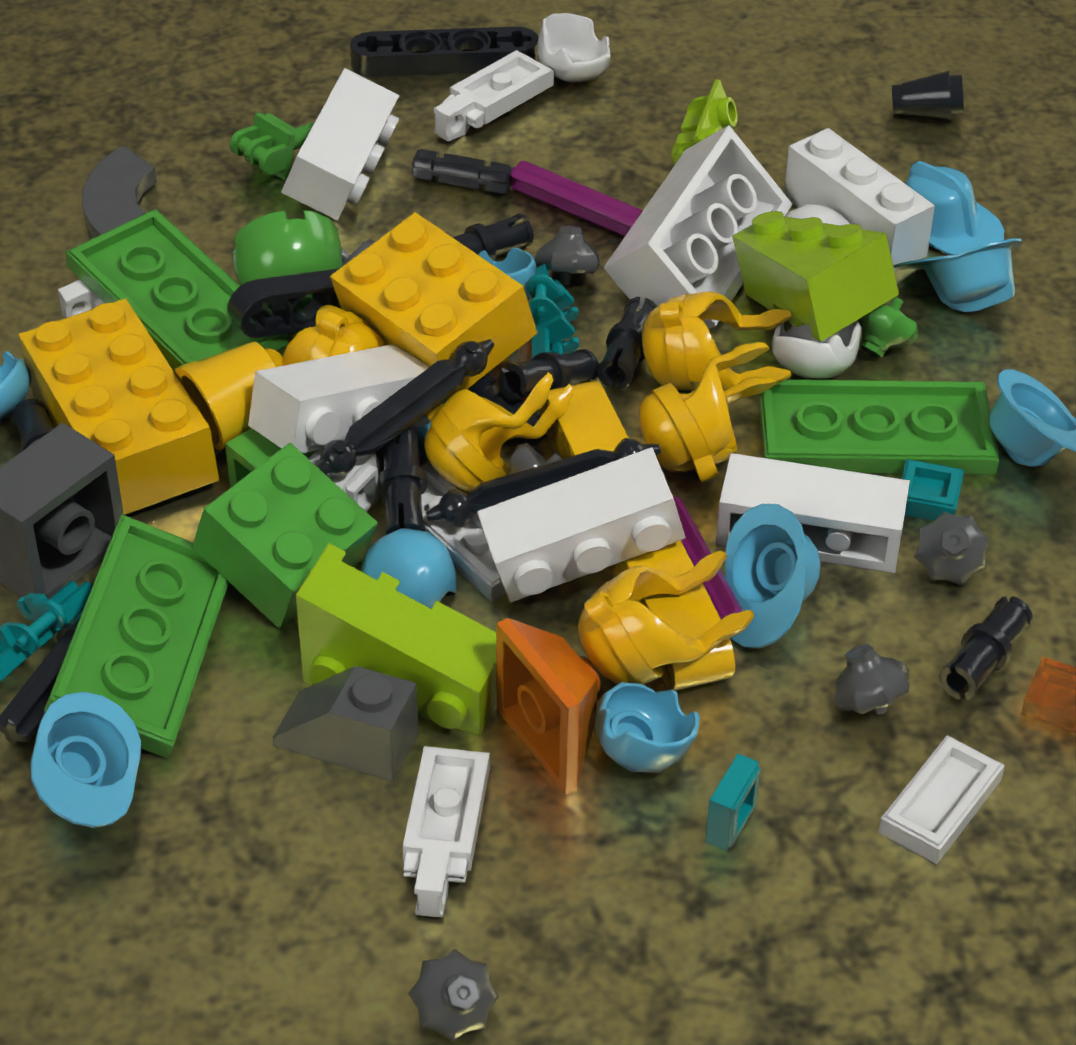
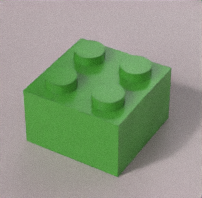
M288 443L203 509L192 548L273 624L281 629L297 616L296 594L327 544L330 543L345 551L346 555L342 562L355 568L363 561L378 522L292 443Z

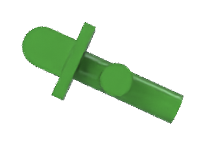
M259 112L254 114L253 126L234 133L230 140L229 148L231 152L238 156L244 155L245 160L252 165H259L260 169L265 173L275 174L285 181L292 168L293 150L302 147L315 121L295 128L271 113L264 115Z

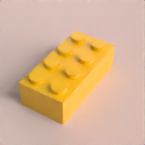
M126 298L113 303H103L92 310L59 321L46 322L38 328L18 334L24 361L31 372L30 386L37 399L45 404L54 427L64 423L115 455L124 515L219 481L210 426Z

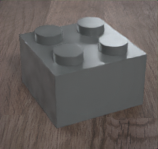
M61 423L39 440L34 441L28 448L0 467V584L20 598L25 597L29 593L45 594L47 599H50L68 582L78 581L103 561L121 514L124 515L115 455L64 423Z

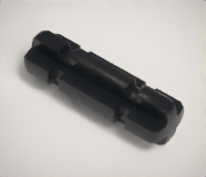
M419 149L412 161V175L416 179L434 182V177L439 178L438 182L441 184L473 190H480L481 186H485L486 192L504 195L510 189L512 167L498 162H491L490 166H485V160L444 153V157L441 158L437 151Z

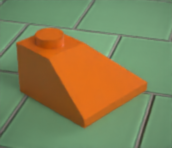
M506 618L496 623L497 711L563 793L567 795L577 790L592 737L596 717L597 691L600 690L599 675L591 661L585 656L579 657L562 636Z

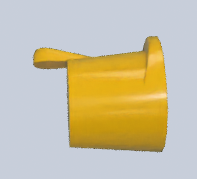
M250 342L175 368L176 376L210 426L213 447L215 449L224 450L226 448L225 443L251 428L248 426L255 371L283 366V358L276 350L264 349L259 343Z

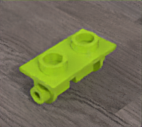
M720 79L714 81L709 95L700 96L690 101L681 126L683 133L678 134L671 150V159L674 165L686 149L728 125L732 129L737 125L738 114L735 102L731 97H726Z

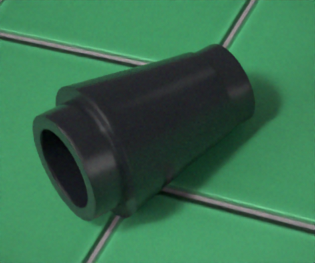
M945 71L902 84L892 85L893 115L903 114L904 116L952 121L951 116L964 115L962 74L949 75V71Z

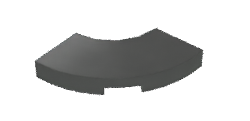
M125 146L113 151L99 162L91 171L84 184L82 207L86 227L92 238L145 214L138 205L142 194L157 183L155 168Z

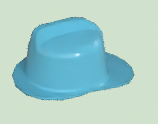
M917 161L911 166L909 177L905 184L935 205L929 241L930 246L947 255H955L976 247L1004 240L1005 230L1000 220L975 201L973 187L966 174L954 168L932 166L922 161Z
M1021 238L1001 240L955 255L898 263L894 265V268L900 270L924 269L940 300L947 306L963 312L981 311L1009 301L1014 296L1015 285L1011 250L1023 244Z
M1004 369L998 374L997 386L1001 393L990 412L989 425L1009 457L1018 464L1037 467L1045 465L1066 448L1076 452V418L1071 415L1060 399L1041 382L1025 373L1014 369Z
M760 504L747 510L734 524L727 540V559L725 560V579L742 607V611L751 610L754 612V618L747 628L731 639L745 648L759 649L776 642L790 629L800 612L802 602L807 599L816 587L821 566L817 548L810 538L803 533L802 525L793 512L779 504Z
M88 692L66 694L50 704L40 721L30 766L32 784L39 798L53 813L73 824L91 828L112 825L125 816L133 799L141 755V739L134 721L118 704L102 695Z

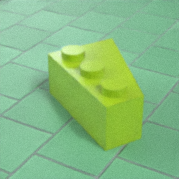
M770 211L757 215L752 219V225L732 235L746 295L769 310L785 309L790 311L792 318L789 322L796 327L804 324L810 326L813 338L819 342L824 341L899 295L886 233L864 230L858 224L840 226L822 223V220L816 217L798 219L786 217L780 211Z
M328 543L296 594L303 682L314 685L354 666L411 681L417 684V710L419 718L433 721L445 728H456L480 736L497 704L496 632L437 600L432 609L398 592L396 589L400 581L382 572L378 580L342 562L346 552Z

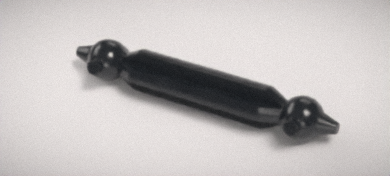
M491 339L481 342L466 341L458 345L454 350L452 359L437 361L351 425L344 440H333L327 443L321 451L317 467L327 476H343L351 472L356 465L357 457L376 453L459 390L465 376L480 374L486 368L488 355L494 347L493 341Z
M624 438L617 444L614 451L595 449L482 482L469 494L451 489L441 497L439 504L426 512L428 521H444L448 525L460 528L472 518L473 514H478L477 511L651 447L656 456L661 453L659 444H643L636 439Z

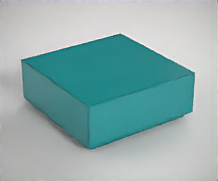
M906 459L902 479L910 480L905 515L933 521L943 511L956 515L964 470Z
M739 753L736 755L709 799L706 843L725 851L733 846L757 804L761 770L758 761Z

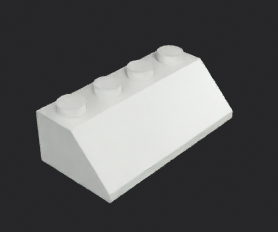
M730 125L684 151L603 268L629 299L640 297L639 309L642 308L645 298L652 300L658 306L661 303L668 302L670 298L686 293L718 292L732 301L743 284L732 235L752 225V219L762 213L780 211L785 216L792 206V202ZM711 319L703 320L709 329L716 326L719 322L718 320Z

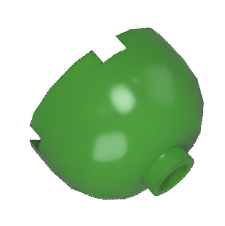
M303 210L305 219L295 218L287 220L286 212L278 211L252 220L237 232L234 237L236 247L234 250L231 249L234 271L239 285L241 286L246 282L256 279L341 268L342 248L338 229L330 218L314 211ZM314 293L302 298L295 306L294 311L306 306Z

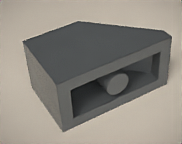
M359 666L351 667L299 691L272 737L273 746L394 782L418 736L417 684Z

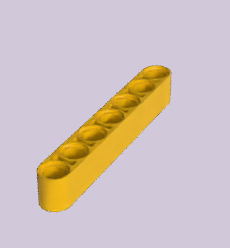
M597 380L571 385L574 392L567 410L561 418H558L551 425L546 435L554 453L559 454L564 459L595 449L614 451L617 444L622 439L628 438L603 386ZM565 387L556 388L549 391V397L546 403L540 409L541 416L546 411L547 407L552 402V400ZM681 540L666 545L659 550L647 552L609 566L614 578L623 571L640 565L659 569L674 578L694 568ZM703 583L680 595L655 594L639 600L640 603L649 608L676 631L691 638L702 637L704 633L721 620ZM730 638L723 640L711 652L695 661L662 665L663 676L661 678L666 688L679 691L734 677L735 657Z

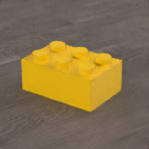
M416 212L330 276L342 310L350 311L370 323L371 327L382 336L386 345L394 344L428 366H432L437 361L452 359L454 350L463 342H481L491 339L494 347L488 355L486 368L476 376H465L460 389L456 392L471 387L537 334L524 286Z

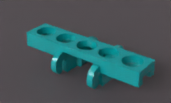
M543 264L535 269V275L529 278L527 282V291L531 295V300L528 303L537 330V334L531 338L532 359L542 352L570 353L580 346L579 338L571 337L575 333V328L569 323L579 316V309L575 306L570 307L574 303V298L557 278L553 280L549 277L548 268Z
M70 581L50 599H47L45 594L29 593L16 601L21 614L33 623L30 626L12 622L0 625V681L53 637L61 627L68 624L83 611L92 589L91 582L85 581L78 587L75 581Z

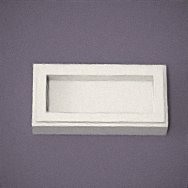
M947 735L881 817L878 833L937 865L1000 783L1005 765Z

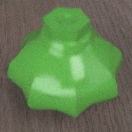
M895 297L889 306L883 304L857 320L862 331V340L859 346L864 351L882 358L889 349L912 345L918 338L919 329L916 327L917 323L900 311L903 300Z

